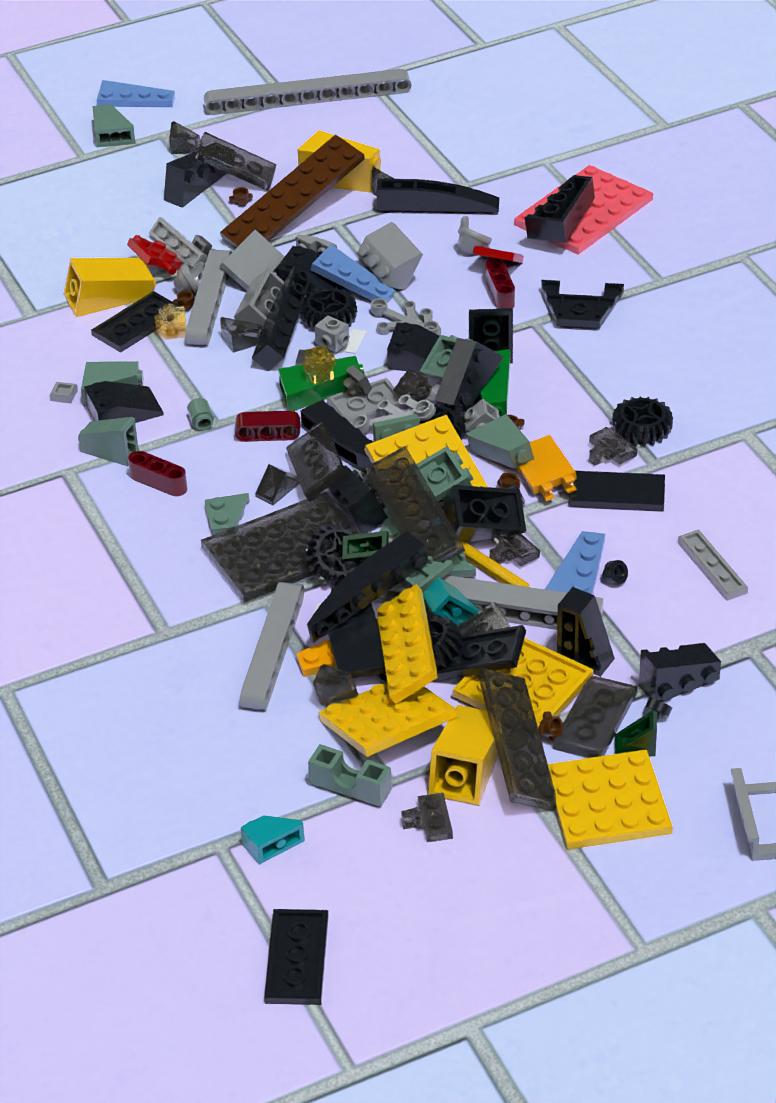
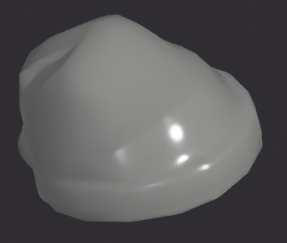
M462 217L458 229V247L467 254H473L474 246L486 247L491 244V237L469 229V217Z
M199 262L194 267L188 263L181 265L173 282L177 291H191L194 295L197 294L200 284L198 276L204 270V262Z

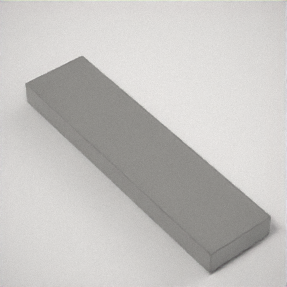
M160 216L149 231V234L154 239L165 243L168 250L176 253L177 258L183 264L188 263L194 267L199 262H205L208 257Z
M699 529L678 536L679 545L726 601L748 594V586Z

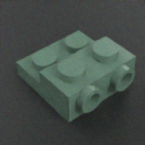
M440 335L419 372L425 377L442 381L458 337L450 335V337Z
M448 446L407 469L429 506L445 498L453 485L472 486L470 482L473 480L471 473L467 467L462 469L460 465L463 464V461L457 452L452 453Z

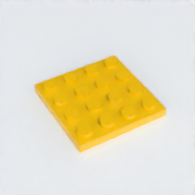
M447 415L370 443L364 449L401 516L412 523L445 511L443 498L429 506L407 469L446 446L449 447L452 453L457 452L463 461V464L460 466L462 469L467 467L473 477V480L470 481L472 486L488 487Z
M524 638L517 667L467 675L453 689V697L481 710L506 714L507 723L539 738L538 727L541 720H543V713L549 711L552 716H558L593 678L594 670Z
M387 682L374 685L370 690L361 694H353L349 699L340 703L330 704L326 709L318 712L322 723L366 757L457 717L455 707L425 686L395 704L390 699Z
M647 749L544 764L545 776L567 850L673 833V826Z

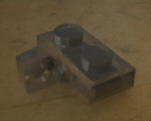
M608 427L591 434L589 437V443L594 445V448L589 450L588 461L594 466L603 463L605 459L611 460V458L617 463L622 464L637 456L638 449Z
M522 534L492 539L496 546L489 550V558L499 564L504 563L505 560L512 561L513 559L522 566L540 558V550Z
M444 793L417 796V807L401 811L403 830L411 828L424 829L427 843L453 839V830Z

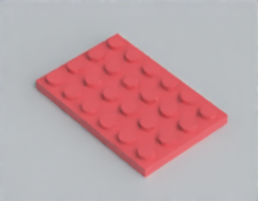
M588 165L575 175L593 177L595 199L566 243L549 242L579 255L651 202L654 193L627 180L616 177L611 173L600 170L595 166ZM559 187L514 218V225L526 231L524 217L528 214H534L535 208L539 204L544 205L547 202V197L559 192Z

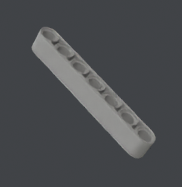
M231 250L209 251L186 327V344L209 345L229 277V274L220 265L232 253Z
M285 582L278 583L241 689V707L267 710L303 603L304 585Z

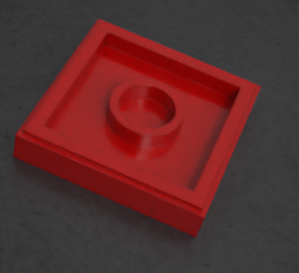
M474 246L473 254L519 263H523L524 259L522 254L480 246Z

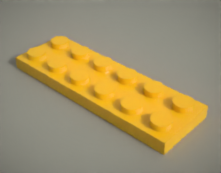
M417 584L403 590L400 595L391 601L384 602L377 609L389 696L395 704L438 678L423 592Z

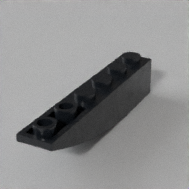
M378 178L377 210L406 212L454 211L466 213L499 212L500 197L466 186L424 179Z
M296 265L291 269L272 305L251 358L267 371L285 357L311 281V277Z
M320 400L300 410L301 427L325 449L359 471L381 480L364 450L365 446L373 443V441L369 440L358 428H355L345 417L336 412L334 407L329 406L324 400Z
M406 531L351 571L333 589L308 621L307 627L311 641L316 642L321 637L326 636L338 625L346 622L348 618L364 609L368 604L384 595L398 583L404 581L415 571L424 567L429 562L426 545Z

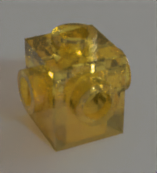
M175 304L163 305L162 309H158L159 315H155L156 328L161 329V333H166V336H174L179 334L178 331H186L184 306L175 307ZM172 318L174 321L168 322L167 319Z
M326 345L305 350V359L302 360V365L312 384L334 379L333 366H336L334 354L329 352Z

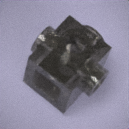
M408 369L400 378L393 391L398 398L403 395H410L413 400L419 402L425 400L433 388L428 382L429 378L420 371L416 373Z

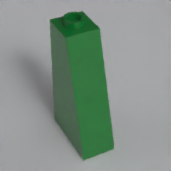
M509 349L495 351L504 356V358L477 397V402L484 399L498 409L500 417L507 414L510 380Z
M356 356L278 368L279 386L287 410L297 411L320 400H326L327 397L347 391L348 388L343 385V382L349 378L346 370L353 365L364 374L363 364L358 363Z

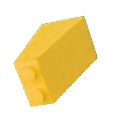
M318 130L297 149L298 166L334 135ZM340 137L362 152L365 160L332 188L371 193L377 187L378 178H382L380 149Z
M70 258L63 294L75 317H80L134 303L151 293L156 287V281L141 258Z
M457 705V717L447 722L431 750L428 795L480 805L506 737L507 715Z

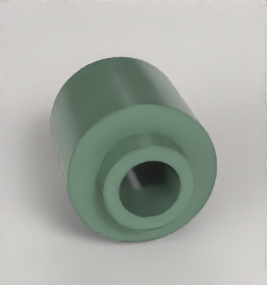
M196 398L190 401L187 405V411L193 426L200 431L210 429L213 425L214 416L208 401L204 398Z

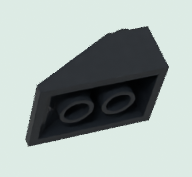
M293 245L276 268V275L284 282L295 265L305 271L311 277L307 293H312V290L318 291L320 288L327 289L328 287L330 289L337 287L338 290L345 289V287L311 271L312 263L320 256V254L312 249Z
M513 308L469 309L468 339L477 341L493 351L509 349L510 364L513 363Z
M397 322L387 348L388 369L420 373L419 371L438 340L439 335L418 324Z
M110 381L96 382L92 385L84 386L86 406L94 421L133 417L135 418V423L164 415L149 386Z
M453 485L444 498L450 541L475 542L522 534L527 531L520 489Z

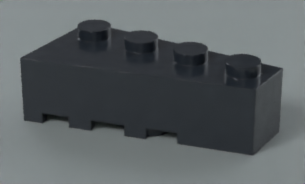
M216 143L166 163L164 201L181 208L186 206L233 169L235 150Z
M573 175L558 188V193L547 197V202L544 205L539 204L535 208L534 214H528L524 217L527 239L566 243L595 199L593 177Z

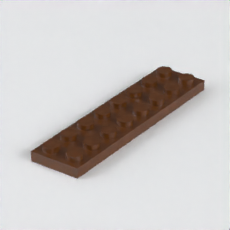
M335 134L220 232L221 238L237 248L256 230L269 242L364 161V154Z

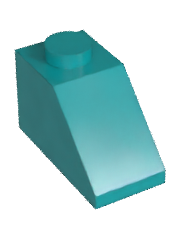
M439 577L423 593V597L433 613L442 617H448L463 630H466L481 614L480 610L455 586Z
M263 815L241 826L242 845L259 865L305 841L304 824L301 820Z

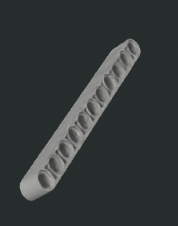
M393 69L210 90L204 95V103L209 114L219 115L403 94L410 91L412 84L406 70Z

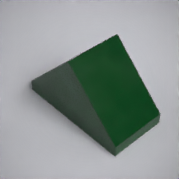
M380 531L343 536L342 559L344 561L364 562L368 557L389 543V532Z
M654 710L650 711L616 733L615 753L647 749L649 757H656L657 712Z

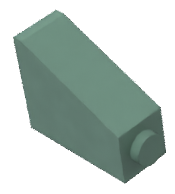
M112 104L92 106L97 148L136 144L134 125Z
M139 361L86 362L81 386L83 406H86L84 386L102 381L133 385L143 383L144 372L139 369Z
M507 414L466 433L472 453L511 468H516L534 459L530 441Z
M133 417L91 421L78 435L82 453L127 467L129 466V454L139 451L135 418Z

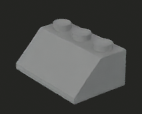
M390 222L365 236L357 255L383 284L388 287L406 290L423 253L395 223Z
M270 268L266 269L252 280L233 317L248 331L261 333L284 281Z

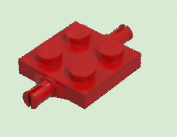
M135 235L133 238H129L127 246L146 264L160 267L169 275H174L176 270H179L183 264L177 258V254L168 250L166 244L161 241L155 240V242H151L140 235Z

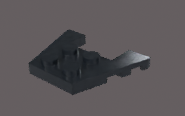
M541 279V289L556 326L600 328L624 293V284L605 283L604 296L560 294V280Z

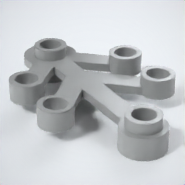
M376 298L371 301V312L375 317L387 316L400 323L418 324L439 336L441 335V327L438 322L432 320L433 311L430 308L420 310V319L424 321V323L417 321L415 313L416 304L413 301H405L403 303V312L407 316L389 309L387 300L383 298ZM379 322L377 324V333L379 335L389 334L390 330H394L397 322Z
M403 395L398 400L403 410L385 399L380 401L377 407L381 414L386 415L389 413L391 415L368 420L366 415L360 414L351 420V424L365 435L370 431V428H373L372 423L413 414H417L419 422L426 421L432 418L436 408L429 400L417 402L410 395Z

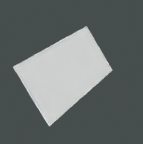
M352 328L349 333V342L342 347L341 351L356 353L367 331Z

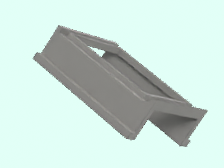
M731 768V776L751 849L752 861L776 859V843L759 844V834L749 795L776 793V782L745 784L742 768Z

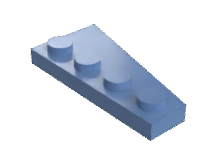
M102 80L97 97V106L112 104L114 107L173 108L175 91Z
M332 244L312 263L311 271L371 301L376 298H383L389 302L394 296L395 290L383 284L378 277Z
M582 531L545 590L568 593L572 587H575L593 595L606 534Z

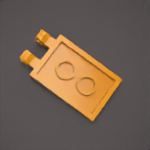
M551 435L531 441L530 445L534 459L516 468L533 494L541 492L545 501H549L555 498L551 491L553 487L561 484L567 493L576 491V487L573 484L575 479H577L576 472Z

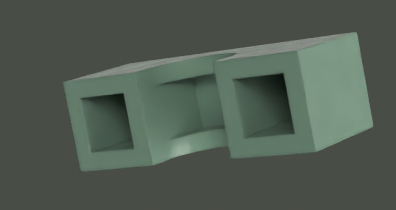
M319 744L308 761L309 783L380 807L392 789L391 767L366 760L360 771L355 770L345 762L343 751Z

